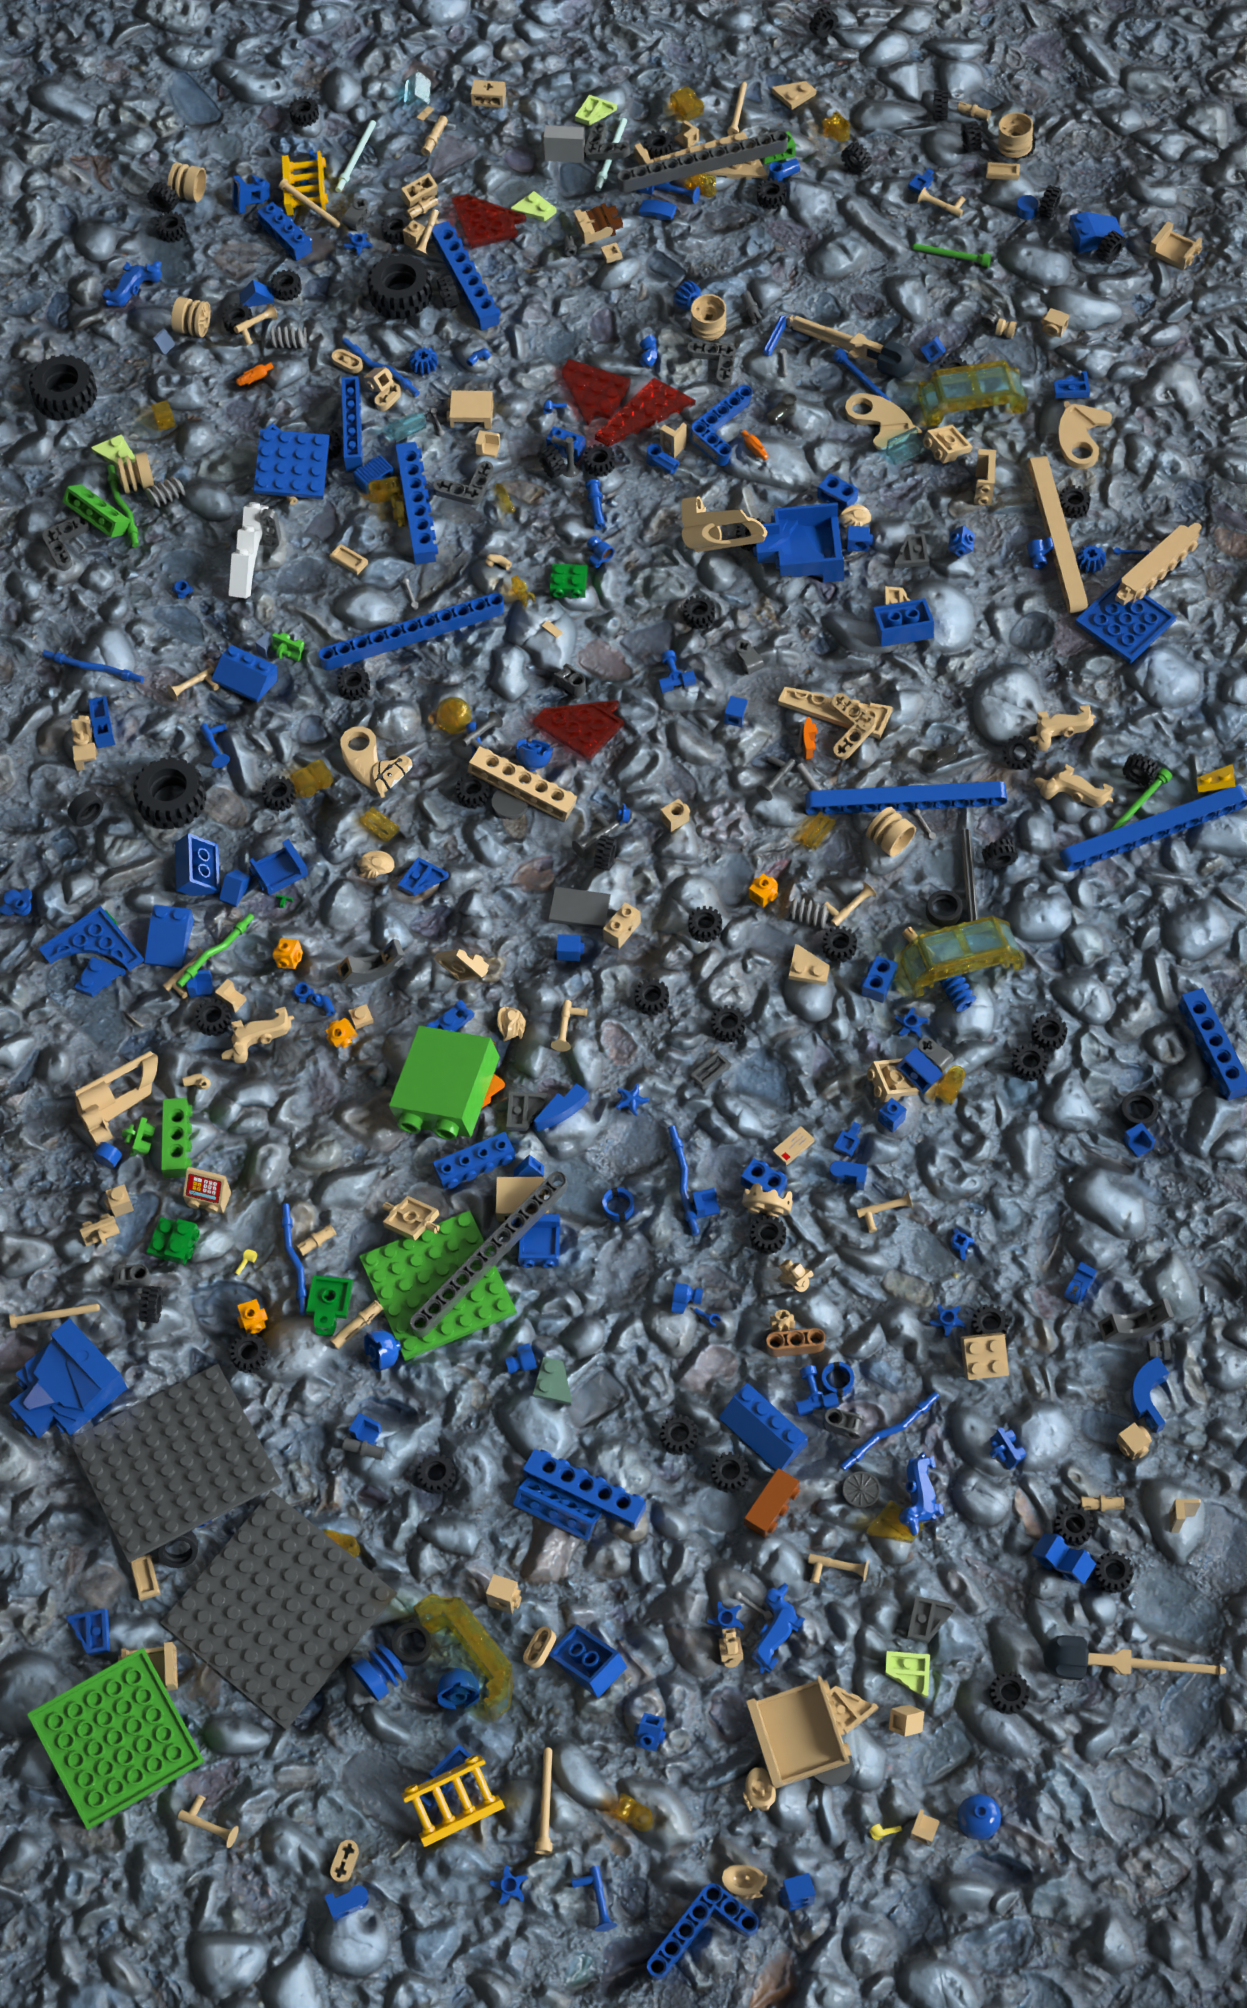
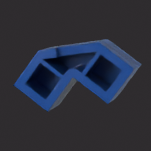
M1043 1533L1031 1553L1043 1567L1050 1571L1054 1568L1062 1572V1578L1067 1581L1083 1585L1096 1565L1090 1558L1089 1552L1084 1549H1070L1064 1543V1539L1055 1533L1053 1535Z

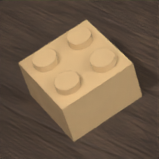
M1000 1332L960 1337L964 1376L966 1379L974 1380L1009 1376L1005 1334Z

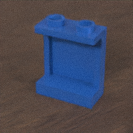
M289 839L282 842V849L255 862L253 858L249 859L251 865L249 870L252 876H257L259 887L262 891L266 890L268 895L308 876L305 863Z
M544 1214L520 1239L519 1266L525 1268H533L534 1266H543L544 1268L559 1267L560 1214Z

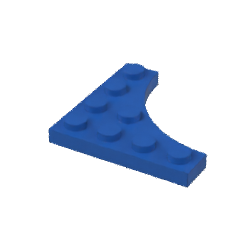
M101 906L38 948L49 964L64 957L82 953L107 956L119 962L128 971L144 962L141 954Z

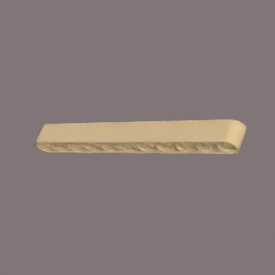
M1048 457L1029 458V472L1047 537H1051L1054 549L1051 552L1068 613L1084 612L1088 608L1087 598Z

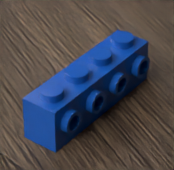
M272 202L257 211L259 224L296 261L313 252L311 238L303 233L300 226H296L290 216L284 214L280 206L277 207Z
M503 1132L434 1161L433 1167L443 1190L451 1189L463 1181L475 1179L477 1175L489 1173L498 1166L510 1164L515 1160V1151L506 1133Z

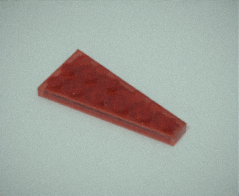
M653 378L595 434V440L610 447L624 440L631 433L636 434L644 427L649 428L655 425L656 420L659 423L669 418V415L675 412H682L683 408L687 406H694L696 400Z

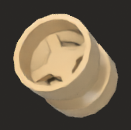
M1000 318L995 335L1001 336L1004 334L1007 338L1012 339L1016 329V322L1006 323L1005 319Z

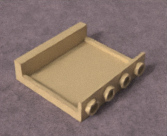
M820 1675L817 1676L818 1680L759 1701H756L755 1698L746 1701L772 1784L776 1789L850 1763L848 1756L852 1754L848 1743H843L841 1736L845 1734L841 1722L836 1721L835 1714H838L834 1701L830 1702L828 1694L831 1693L827 1680L823 1681Z

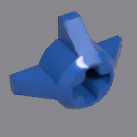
M957 1228L952 1229L954 1235L951 1238L950 1245L954 1251L959 1252L961 1260H966L965 1251L968 1245L974 1244V1239L967 1237L964 1233H960Z

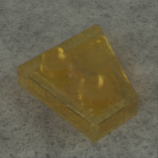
M891 1500L869 1526L866 1533L912 1544L925 1525L919 1522V1532L912 1536L908 1527L902 1525L898 1518L903 1508Z

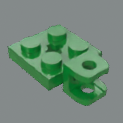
M313 1275L306 1313L307 1315L314 1316V1326L317 1335L333 1336L336 1330L337 1318L347 1319L353 1279ZM330 1293H332L333 1297L335 1298L331 1301H327L325 1296L327 1297Z

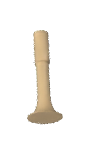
M924 187L919 195L918 203L920 201H927L961 217L963 210L959 208L965 202V198L959 196L953 206L929 195L926 187Z
M432 209L422 241L416 249H412L413 252L421 256H429L426 252V246L434 225L439 224L437 220L438 210Z
M267 304L266 310L262 314L234 326V331L236 333L242 332L246 346L250 345L253 341L247 328L267 318L277 320V312L271 304Z
M210 667L178 686H170L168 684L167 690L172 699L177 701V697L182 691L205 679L214 691L218 690L220 685L212 682V675L215 670L213 667Z
M863 882L861 893L840 912L831 906L829 902L825 903L827 911L834 917L831 923L835 927L864 899L870 896H877L869 884Z
M197 946L198 950L195 957L162 985L166 991L173 987L183 999L189 995L188 991L183 987L179 988L176 982L184 975L185 969L188 966H192L203 954L204 951Z
M563 1001L559 1036L557 1040L551 1043V1047L554 1050L560 1052L570 1050L571 1046L566 1042L570 1015L587 1017L588 1009L572 1008L571 1001Z
M907 1190V1193L899 1199L856 1209L858 1218L865 1216L868 1232L873 1233L877 1231L872 1214L900 1206H908L913 1210V1205Z
M810 1554L808 1563L815 1564L810 1582L819 1584L823 1566L855 1572L865 1581L869 1560L862 1564H853Z
M197 1794L189 1812L181 1810L178 1819L222 1837L226 1841L227 1848H230L238 1835V1826H235L233 1829H225L196 1816L203 1801L206 1799Z

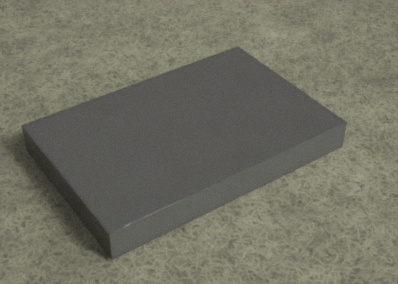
M555 887L549 922L603 929L606 926L611 894Z

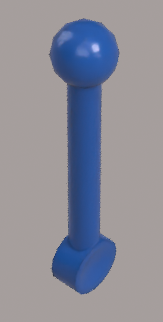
M1118 547L1114 549L1115 555L1128 553L1145 554L1147 556L1151 552L1149 549L1145 551L1121 550Z

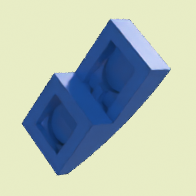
M643 200L639 214L641 217L656 216L657 220L673 219L677 206L659 200Z

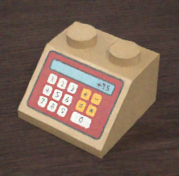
M188 1167L183 1193L185 1203L194 1209L199 1207L214 1214L217 1212L224 1213L231 1195L226 1176Z

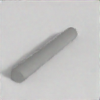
M802 763L798 764L796 768L812 790H821Z

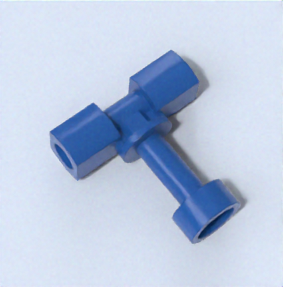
M668 650L661 654L663 664L668 665L670 670L668 677L658 680L661 693L672 691L674 686L683 684L684 687L696 684L693 670L682 673L676 669L674 662L677 658L674 651Z
M810 1365L801 1368V1377L803 1380H807L810 1394L806 1400L796 1402L799 1417L813 1414V1410L823 1407L825 1410L838 1408L839 1402L836 1392L827 1395L818 1392L815 1377L818 1375L816 1367Z

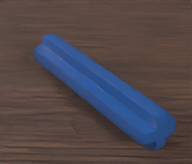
M781 315L763 348V355L770 356L787 325L786 316Z

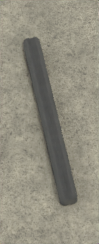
M970 829L961 830V845L968 927L977 928L979 921L972 837Z

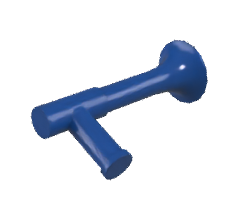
M670 182L655 185L656 189L686 195L692 198L694 204L700 196L699 186L689 190L669 184Z
M222 723L212 728H209L207 724H202L200 729L214 754L212 766L215 768L226 766L230 761V757L227 754H221L213 737L215 733L226 731V724Z
M599 1866L590 1867V1876L572 1878L573 1889L589 1884L593 1885L599 1912V1924L594 1930L598 1932L612 1930L617 1927V1924L610 1920L607 1913Z

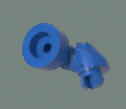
M653 334L644 338L639 344L643 351L647 350L641 354L642 359L639 360L643 367L647 365L653 366L657 359V340Z

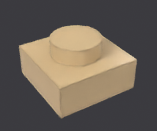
M617 243L601 247V253L606 263L622 259V253Z
M367 1004L348 1010L355 1029L374 1023Z

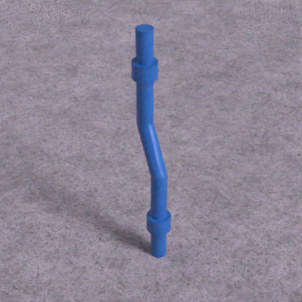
M347 338L342 340V343L350 350V353L360 357L367 366L373 369L382 368L383 366L388 368L392 377L400 383L403 389L408 390L415 397L419 395L420 392L412 385V382L401 376L394 368L373 362L362 352L358 345H354Z
M44 650L42 654L43 657L52 659L58 664L64 663L80 669L107 672L119 676L126 681L144 682L143 676L134 674L127 669L121 670L104 664L82 662L66 657L65 654L59 652L53 653Z
M670 1126L668 1127L671 1137L670 1144L672 1150L675 1151L681 1170L679 1193L685 1209L684 1216L686 1222H689L692 1235L697 1236L700 1234L696 1221L698 1219L697 1214L692 1208L687 1192L688 1166L682 1150L684 1146L682 1140L678 1137L676 1127Z
M284 1203L282 1204L281 1218L284 1249L296 1269V1300H298L299 1314L305 1315L307 1314L306 1300L308 1299V1290L305 1288L304 1267L292 1247L291 1228L293 1227V1220L290 1217V1205Z
M934 1391L924 1401L921 1400L916 1404L915 1409L900 1423L875 1432L859 1448L856 1447L850 1452V1456L840 1464V1468L846 1471L855 1462H859L864 1458V1454L880 1439L905 1430L921 1414L924 1415L930 1410L929 1407L940 1397L939 1394Z

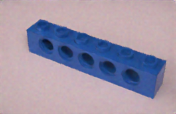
M358 376L341 377L343 445L346 471H355L358 467L363 466L361 391Z
M1201 988L1182 994L1178 1003L1179 1010L1185 1015L1187 1026L1193 1031L1195 1042L1201 1047L1203 1058L1209 1063L1213 1078L1217 1079L1221 1094L1225 1095L1227 1101L1247 1095V1073L1204 989Z
M534 1448L523 1468L524 1477L530 1478L597 1510L602 1515L633 1530L636 1529L646 1510V1502L641 1496L628 1494L624 1488L618 1485L612 1486L602 1477H593L583 1468L577 1467L576 1469L570 1466L568 1461L562 1458H553L549 1452L542 1449L539 1451ZM548 1466L554 1468L550 1473L544 1472L543 1469ZM566 1475L572 1477V1479L568 1482L562 1480V1478ZM584 1484H588L591 1486V1488L586 1491L580 1489V1487ZM606 1493L609 1495V1498L602 1500L599 1498V1495ZM620 1502L628 1504L624 1509L619 1508L617 1505Z

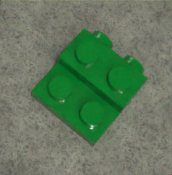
M552 564L550 597L586 598L588 565Z
M160 1217L147 1249V1255L185 1265L187 1259H190L192 1256L194 1241L197 1242L199 1239L200 1230L197 1224L181 1219L174 1221Z

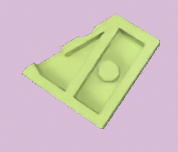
M589 95L575 115V121L590 126L615 112L617 104Z
M535 191L511 207L513 214L517 212L524 213L525 217L536 218L544 222L557 213L556 208Z
M122 435L91 447L95 455L98 453L104 457V460L113 463L116 467L118 466L117 458L122 457L123 464H127L126 456L130 457L132 463L135 462V456Z
M887 1651L885 1675L922 1697L928 1698L930 1655Z

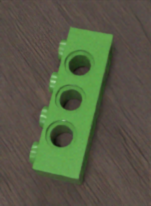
M82 484L66 488L63 503L111 538L126 534L130 519Z
M187 1098L163 1099L161 1170L164 1178L186 1177L187 1168L192 1167L191 1158H188V1152H192V1143L189 1140V1134H192V1123L189 1122V1117H192V1105L188 1104ZM176 1136H181L180 1139L174 1140ZM175 1154H181L179 1157H173Z

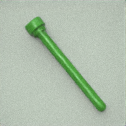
M921 244L912 245V249L916 251L979 262L983 267H989L991 254L988 253L975 255Z
M1161 768L1158 771L1155 781L1114 824L1111 831L1123 827L1160 785L1167 784L1171 780L1172 774L1167 769Z

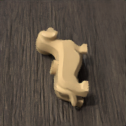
M1090 705L1080 706L1079 709L1082 713L1077 715L1055 714L1049 717L1047 711L1037 712V718L1039 719L1036 720L1037 736H1032L1029 739L1034 742L1039 751H1047L1051 745V737L1060 735L1071 737L1075 733L1086 732L1093 725V719L1096 716L1091 715Z
M1067 764L1064 766V772L1056 773L1049 781L1042 778L1034 780V783L1040 788V794L1045 799H1051L1058 792H1063L1072 796L1075 802H1083L1094 808H1099L1106 802L1113 803L1111 798L1113 787L1104 783L1103 789L1095 788L1081 776L1073 775L1074 768Z
M282 1007L275 1009L278 1016L272 1020L252 1021L245 1026L241 1020L232 1022V1028L234 1029L232 1036L233 1048L222 1053V1060H233L238 1064L245 1063L248 1057L249 1046L257 1043L268 1044L272 1039L286 1035L291 1028V1020L295 1019L294 1016H288L286 1008Z

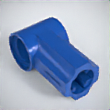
M795 158L783 163L772 162L769 165L768 181L769 178H772V181L778 179L779 182L780 180L782 181V178L800 172L798 160Z
M650 444L647 447L646 462L649 466H658L670 475L676 472L680 463L678 460L663 452L662 447L658 444Z

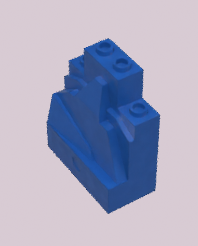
M827 503L774 508V516H771V523L762 524L767 530L764 542L756 543V546H753V557H757L758 564L776 562V569H780V576L790 575L791 577L814 575L823 578V583L844 581V557L842 556L838 522V504Z
M70 1318L51 1333L52 1339L50 1343L27 1361L25 1366L16 1373L19 1379L17 1384L23 1392L9 1403L12 1409L10 1413L16 1421L21 1419L24 1423L22 1427L29 1435L34 1434L37 1438L41 1437L54 1425L61 1433L66 1432L69 1436L73 1435L128 1389L121 1373Z

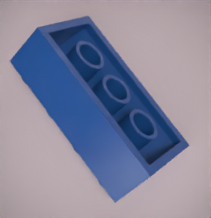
M748 1382L732 1397L719 1417L723 1424L775 1471L778 1468L783 1470L807 1446L808 1437Z

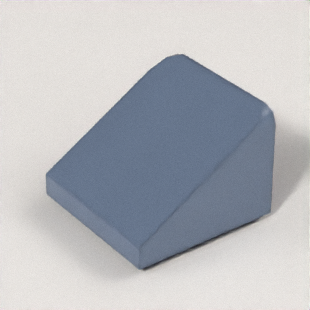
M164 328L153 338L155 350L163 355L167 354L175 345Z
M268 631L255 642L257 652L266 659L268 658L272 643Z

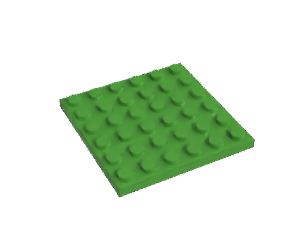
M470 1210L436 1224L440 1226L439 1232L436 1234L430 1230H425L416 1241L404 1237L359 1256L379 1304L383 1307V1313L394 1338L398 1339L400 1343V1351L405 1361L517 1314L502 1278L494 1265L428 1335L417 1337L412 1332L410 1325L412 1316L484 1243ZM489 1251L485 1253L486 1256H491ZM474 1265L471 1269L476 1271L479 1270L481 1266ZM461 1279L457 1284L464 1285L467 1280ZM446 1294L443 1298L450 1299L453 1297V1295ZM432 1308L429 1313L435 1314L439 1309ZM420 1322L415 1327L422 1328L425 1323Z
M144 1647L27 1714L87 1830L94 1828L205 1762Z

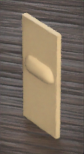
M427 106L416 118L424 121L434 109Z
M549 620L542 625L556 638L563 634Z

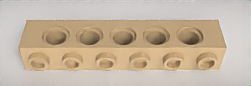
M479 746L469 762L467 772L563 822L567 820L575 806L577 796L572 792L558 787L553 782L542 779L539 775L525 770L522 766L509 762L508 759L494 754L489 749Z

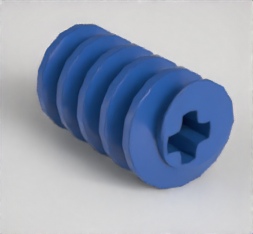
M948 970L939 977L938 981L942 984L945 993L949 996V1000L954 1008H956V1012H962L968 1009L977 998L972 995L973 991L968 989L969 984L965 983V977H961V971Z

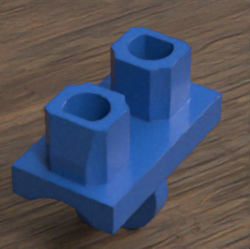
M1003 1427L999 1428L990 1438L992 1442L990 1445L993 1448L990 1452L991 1458L998 1457L1001 1462L1005 1463L1008 1470L1014 1469L1026 1456L1023 1447L1015 1448L1012 1444L1016 1440L1013 1430L1004 1431Z

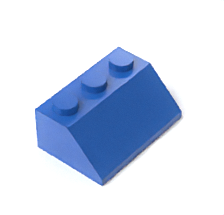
M925 598L873 607L876 632L881 647L934 638V620Z
M231 645L221 655L213 674L212 682L258 702L277 682V665Z
M189 833L175 842L176 891L190 896L218 894L220 892L218 844Z

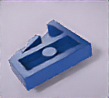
M1082 371L1081 375L1075 378L1071 375L1065 379L1055 381L1053 386L1055 398H1089L1090 389L1087 371Z
M92 957L78 980L75 990L94 997L103 988L111 985L112 980L119 975L121 977L125 975V969Z
M106 1608L66 1616L67 1621L73 1627L74 1633L81 1641L88 1655L110 1652L109 1617Z

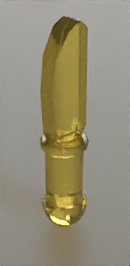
M497 483L495 487L507 508L506 510L509 513H513L515 507L510 500L507 490L503 485Z

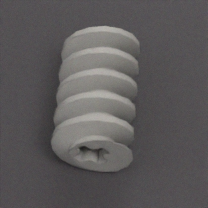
M278 326L277 331L274 330V327H271V343L275 348H278L279 344L281 348H285L286 344L288 348H291L292 345L298 348L299 344L301 348H305L307 341L305 327L304 331H301L300 326H298L297 331L294 330L293 326H291L290 331H288L287 326L284 327V331H281L280 326Z
M171 477L170 481L166 479L164 484L159 482L158 488L153 485L152 491L149 488L145 490L153 508V504L160 507V501L167 504L166 498L172 502L173 495L179 499L178 493L185 496L183 485L178 477L177 479Z
M795 896L789 906L787 919L792 914V920L795 921L799 916L801 923L806 919L808 925L813 921L815 927L821 922V928L823 929L826 925L829 911H827L826 904L820 909L819 902L813 907L812 900L806 905L805 898L799 903L798 896Z

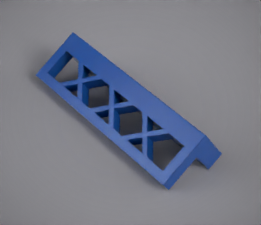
M527 1478L518 1488L513 1502L514 1506L586 1541L590 1538L593 1527L602 1514L530 1478Z

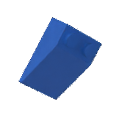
M1090 212L1070 215L1068 230L1078 253L1099 249L1098 246L1101 244V240H1104L1105 235H1108L1112 230L1124 237L1116 217Z
M154 905L149 924L145 965L182 969L194 924L191 909Z
M577 1624L548 1654L580 1686L597 1698L627 1668L618 1651Z

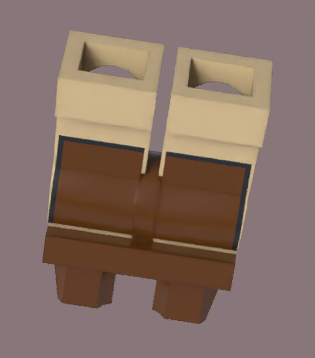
M603 203L601 206H595L587 211L581 212L580 209L574 211L575 224L585 245L607 238L610 235L611 237L615 236L616 230L623 228V221L621 217H617L618 211L615 205L607 207L606 203Z

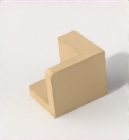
M684 120L682 122V132L674 138V141L686 149L690 148L699 141V129Z
M479 430L475 443L476 455L496 458L500 448V435Z
M95 743L73 746L74 763L77 771L84 770L85 761L96 760L98 753Z
M226 979L215 992L217 1001L218 999L221 1000L222 1004L225 1003L228 1009L234 1013L247 1000L244 995L235 990L233 982L229 979Z
M911 1705L892 1708L889 1730L904 1737L921 1733L923 1730L924 1711Z
M920 1809L910 1839L931 1847L939 1821L924 1815V1810Z

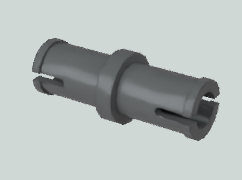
M749 291L745 292L747 296L743 292L740 298L745 305L746 313L750 315L753 324H757L756 318L760 323L763 318L758 311L757 303L753 301Z
M345 1437L342 1450L358 1453L361 1457L369 1456L383 1460L386 1448L369 1444L365 1440L361 1442Z

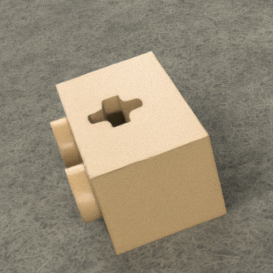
M473 80L471 90L472 106L504 108L506 97L505 82Z
M430 173L401 188V198L410 209L417 205V202L424 201L432 195H437L438 185Z
M625 902L603 928V940L620 949L641 923L640 911Z
M493 1574L486 1592L488 1606L513 1614L514 1608L518 1609L522 1598L518 1582Z

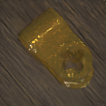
M834 112L829 118L822 119L823 128L838 141L845 142L849 140L850 122L842 117L839 112Z
M702 173L690 176L685 181L687 189L693 190L699 186L700 194L705 197H713L717 193V188L715 187L716 178L713 175Z
M389 477L371 481L368 485L369 499L374 503L400 499L403 496V492L399 487V478Z
M952 1066L943 1081L938 1085L934 1096L952 1105L963 1086L966 1075L965 1070L961 1066Z
M329 1529L322 1531L354 1558L358 1556L360 1547L354 1536Z
M621 1793L619 1796L621 1798L616 1808L611 1810L610 1814L639 1831L645 1832L650 1830L653 1826L651 1810L630 1796ZM641 1815L649 1817L645 1823H639L637 1819Z

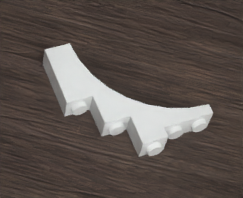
M250 502L249 505L244 506L242 528L237 533L236 552L232 553L229 596L241 598L251 596L254 564L262 536L260 516L262 510L268 509V506L255 502Z

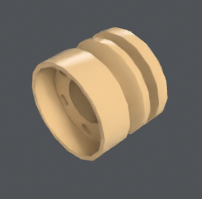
M1019 112L1009 113L1002 117L998 130V148L1000 152L1011 158L1025 156L1032 148V119L1028 115Z
M175 162L170 169L168 186H171V189L176 191L175 194H178L179 199L185 197L186 200L199 202L206 188V171L202 167L191 166L189 168L188 164Z
M705 294L699 296L692 303L691 329L695 336L702 340L712 341L724 334L726 330V305L720 297L713 294Z
M178 297L172 310V330L177 333L187 334L189 332L190 335L204 337L210 323V304L206 301L195 300L193 302L190 298Z
M146 452L135 454L134 463L131 462L129 456H126L127 464H123L122 457L117 458V471L120 483L126 494L130 493L129 485H133L134 492H137V483H141L144 490L152 488L154 481Z
M887 807L872 821L866 836L874 844L881 845L880 848L890 857H894L902 852L915 835L916 827L907 819H902L901 814L896 813L895 809Z

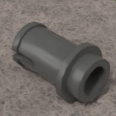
M565 236L563 238L564 252L567 256L573 257L577 253L574 239L570 236L569 240V237Z

